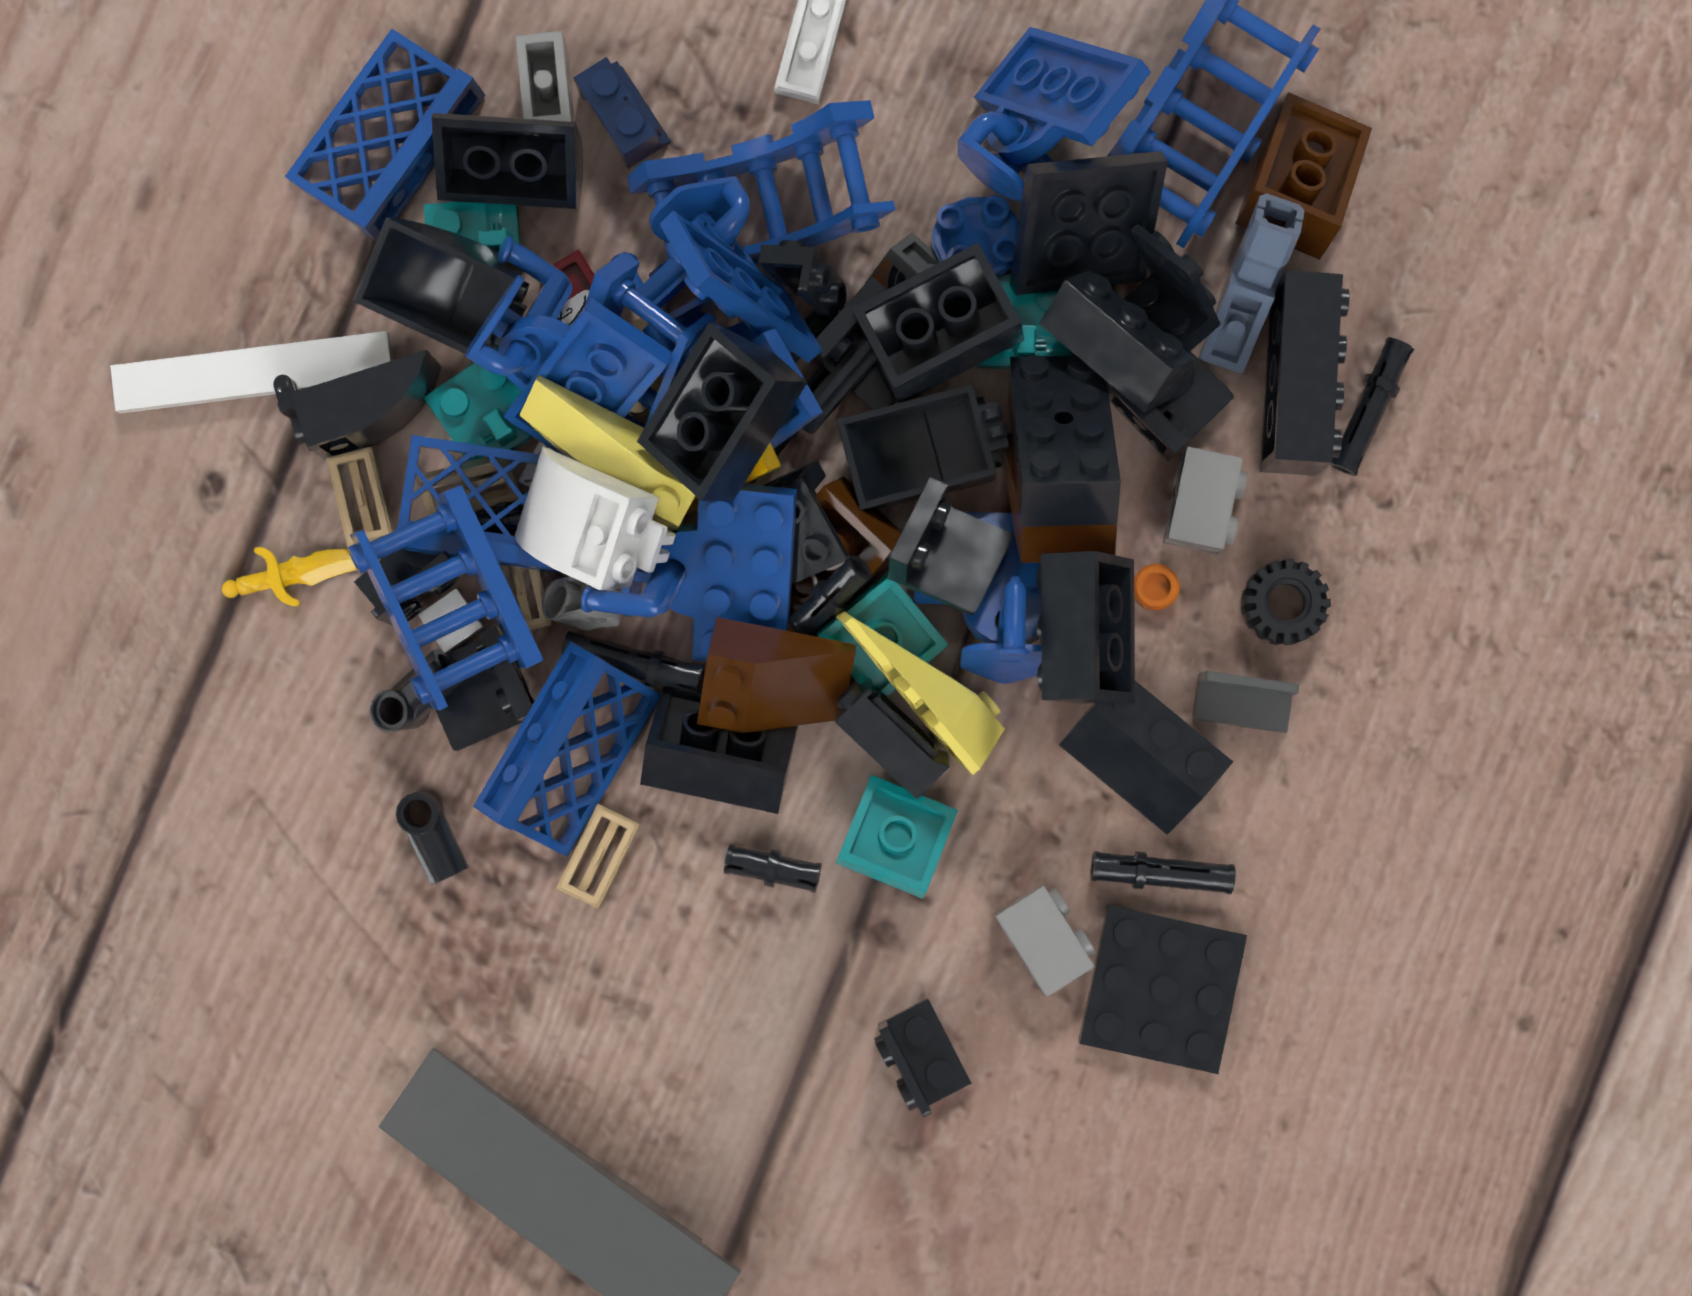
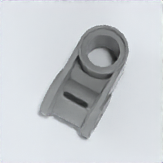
M573 577L552 581L547 587L542 600L543 615L547 619L584 631L617 626L620 623L621 616L620 614L594 610L589 613L583 611L581 608V597L588 584ZM610 589L606 591L619 592V589Z

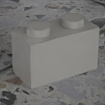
M562 31L516 35L523 119L575 122L569 54Z
M1186 447L1181 453L1163 543L1212 554H1219L1223 551L1225 544H1233L1238 524V518L1231 516L1234 498L1242 499L1247 481V472L1240 471L1243 458Z
M1039 885L993 915L1043 995L1048 997L1094 968L1095 966L1089 956L1096 953L1081 928L1073 933L1064 918L1065 915L1070 913V910L1056 888L1048 892L1043 885Z

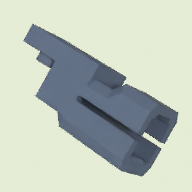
M1267 193L1259 196L1220 294L1216 315L1221 325L1205 338L1200 351V360L1243 374L1274 301L1279 280L1301 233L1305 211L1299 204ZM1265 216L1285 221L1284 227L1267 222L1268 220L1265 219Z

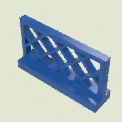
M391 29L285 177L377 241L385 219L398 218L435 166L432 132L433 113L472 115L485 97V93L473 77L459 68L457 70L402 34ZM397 46L409 53L411 68L388 73L387 60ZM418 59L427 65L419 66ZM441 73L449 79L439 93L428 96L423 95L422 76ZM413 79L416 98L393 103L390 84ZM382 86L384 105L362 110L360 97L365 90ZM417 109L419 122L414 129L397 134L394 114ZM386 116L389 135L366 140L363 121ZM355 123L357 143L335 147L333 135L339 126ZM390 146L392 159L385 168L370 171L368 151ZM359 153L362 173L339 178L337 157ZM328 160L331 180L312 184L303 178L313 163ZM363 183L365 197L353 212L343 205L341 188ZM332 190L333 197L325 193V191Z
M416 435L411 436L400 515L396 530L415 522L410 520L412 502L428 490L441 505L437 496L438 493L433 486L456 470L471 490V493L467 495L468 500L471 501L476 497L492 518L481 527L500 565L564 574L537 560L522 549L517 543L516 537L511 536L500 521L520 505H524L528 492L522 495L507 474L522 463L537 466L540 454ZM421 447L441 450L451 463V466L428 481L418 468ZM449 452L466 455L455 461ZM475 456L488 457L498 473L475 488L460 467ZM496 459L513 462L503 469ZM416 475H418L425 485L414 492ZM503 477L518 497V500L495 515L480 493ZM496 524L503 534L485 531ZM444 529L401 550L439 555L446 551L455 557L457 556L456 551L462 547L455 532L447 533Z
M570 641L473 807L499 825L511 831L513 829L567 857L658 703L661 694ZM604 672L607 673L609 692L592 698L595 687ZM637 692L641 693L643 696L635 710L624 716L622 698ZM611 703L613 721L596 727L594 710ZM583 715L585 732L568 739V733L577 718ZM614 733L615 744L611 751L600 756L598 739ZM587 744L589 761L572 768L570 751ZM559 756L561 773L544 780L543 776L551 762ZM591 773L592 783L587 792L576 797L574 780ZM563 785L565 802L548 809L546 792ZM535 797L537 814L519 821L518 819L527 803ZM567 814L568 824L558 840L552 838L550 821Z

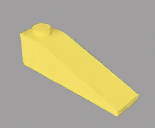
M538 375L520 416L563 455L659 497L652 520L668 527V531L677 530L695 495L637 442L645 428Z
M845 611L838 614L836 618L949 755L972 775L979 771L1005 730L996 719L1001 710L988 694L982 691L977 695L962 683Z

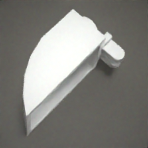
M542 446L515 537L522 549L551 568L598 590L630 588L636 568L651 573L654 572L656 563L667 562L670 552L661 547L662 545H672L676 534L668 531V527L652 520L659 497Z

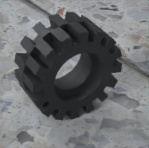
M1285 559L1267 564L1247 581L1248 585L1243 590L1241 599H1244L1241 611L1242 615L1245 614L1248 621L1245 623L1248 628H1253L1257 632L1255 636L1261 640H1269V644H1285L1287 646L1304 641L1320 630L1319 627L1326 622L1329 616L1326 614L1327 608L1331 607V598L1327 599L1328 585L1321 582L1319 578L1322 575L1317 570L1312 571L1308 568L1309 564L1303 561L1296 563L1294 559ZM1290 585L1301 594L1303 607L1295 619L1285 621L1278 619L1271 613L1268 606V597L1276 586Z

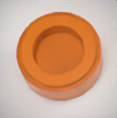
M1157 563L1149 564L1134 576V600L1142 608L1149 611H1161L1169 607L1177 599L1180 590L1179 579L1176 573L1168 566Z

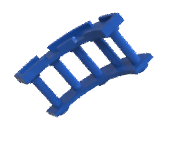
M1205 0L1182 39L1184 43L1189 45L1186 52L1180 48L1178 49L1169 66L1164 68L1144 101V106L1135 120H1131L1107 155L1115 156L1161 151L1168 161L1167 167L1208 192L1197 208L1163 187L1159 207L1187 223L1186 228L1176 242L1180 247L1184 248L1193 233L1202 238L1216 215L1215 212L1209 209L1239 160L1248 164L1261 144L1262 139L1255 136L1294 71L1298 69L1305 73L1320 49L1313 45L1312 42L1321 28L1313 24L1300 43L1239 6L1240 0ZM1217 21L1224 25L1227 21L1290 59L1273 89L1210 51L1212 46L1205 43ZM1189 67L1196 71L1199 68L1204 69L1262 105L1245 134L1182 97L1184 92L1177 87ZM1161 112L1168 116L1174 113L1234 150L1218 176L1155 138L1157 133L1152 131L1151 128Z
M871 100L829 103L812 115L791 124L793 134L776 141L773 140V135L767 134L731 145L733 155L705 161L704 154L701 152L680 157L648 160L642 162L627 175L630 193L648 192L649 197L654 198L655 205L657 206L679 186L750 172L751 176L756 177L770 239L742 247L755 264L759 261L761 245H779L780 241L791 240L800 242L806 247H815L852 232L862 233L874 230L880 226L879 219L896 210L894 201L870 203L856 143V137L859 136L858 129L874 119ZM832 142H837L851 202V206L833 215L820 158L824 153L823 146ZM796 157L797 160H802L816 224L787 234L773 172L777 170L776 164ZM664 241V246H665V250H666V254H667V259L669 260L670 258H672V256L669 254V252H668L667 249H666V245H667L668 243H666V242ZM666 260L664 263H662L660 266H658L656 269L650 272L649 278L655 272H657L668 260Z

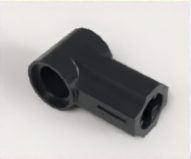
M434 649L425 657L432 674L456 663L454 658L446 655L441 649ZM414 669L407 673L390 690L378 693L372 700L370 707L371 718L380 730L396 732L415 729L424 725L429 718L430 711L432 710L430 702L425 705L421 704L410 679L417 676ZM463 681L441 691L443 697L445 698ZM398 701H400L403 706V718H401L398 714Z
M425 790L413 792L401 799L396 809L397 823L402 830L406 831L430 884H436L469 868L444 814V806L441 799L431 791ZM414 800H423L431 807L432 816L428 824L418 825L410 818L409 807Z

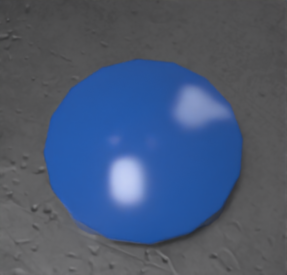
M998 195L966 197L954 203L944 205L939 209L937 220L932 230L933 250L939 262L979 243L994 273L998 277L1005 274L1012 267L1019 220L1016 214L1010 210L1008 201Z

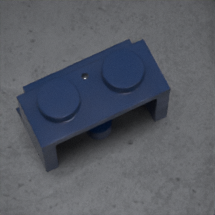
M605 57L573 77L580 96L584 101L587 99L619 148L622 160L628 169L671 142L618 61L611 64L609 59Z

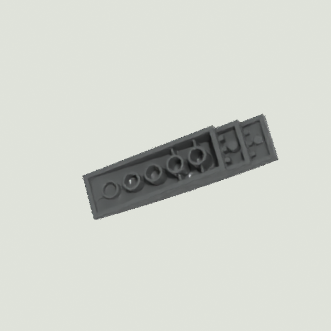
M436 1048L430 1051L378 1126L466 1195L603 1296H725L741 1272V1269L703 1244L702 1238L664 1212L665 1209Z

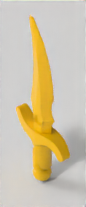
M256 547L254 552L265 559L267 570L238 577L236 581L227 580L222 584L221 589L223 595L228 598H234L238 594L243 596L257 591L272 589L280 601L296 607L300 605V601L287 592V586L298 583L313 586L326 579L357 571L349 555L348 549L321 550L307 557L292 556L288 561L279 564L276 555L267 548Z

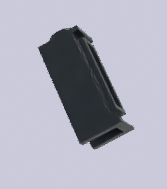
M870 678L860 687L853 683L837 699L835 704L838 708L836 709L835 723L916 799L950 768L949 753L938 750V745L880 689L876 688L872 691V680Z

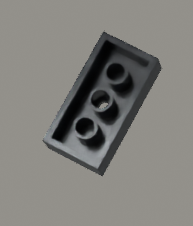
M1286 270L1279 280L1275 298L1269 310L1260 472L1316 476L1333 463V457L1338 458L1340 455L1342 433L1341 429H1335V411H1341L1343 406L1344 383L1337 382L1338 364H1344L1347 352L1346 335H1340L1341 317H1346L1348 314L1350 301L1349 289L1342 288L1343 274Z
M1077 355L1010 357L1008 404L1020 527L1117 524L1121 479L1107 381Z

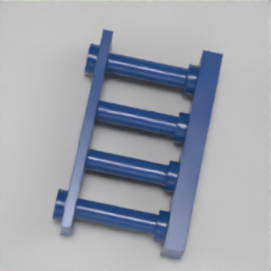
M623 252L596 271L584 307L593 298L621 317L625 306L676 344L668 365L660 374L663 380L658 393L649 387L638 400L640 404L650 410L646 424H643L630 413H627L624 417L645 428L709 322H714L716 318L707 313L688 328L636 291V284L633 281L640 262L628 253Z
M462 485L437 495L441 502V505L436 506L437 512L372 542L369 541L364 530L350 534L354 544L347 547L357 571L360 574L365 571L368 572L417 676L410 679L418 699L422 705L430 702L432 709L439 711L448 707L441 691L505 660L509 663L516 661L520 668H529L544 660ZM444 529L447 533L455 532L462 547L456 551L457 556L393 586L390 585L379 559ZM464 573L468 577L475 574L483 591L477 594V600L416 629H411L400 603ZM484 617H487L488 620L496 619L503 634L497 638L498 643L432 674L421 647Z

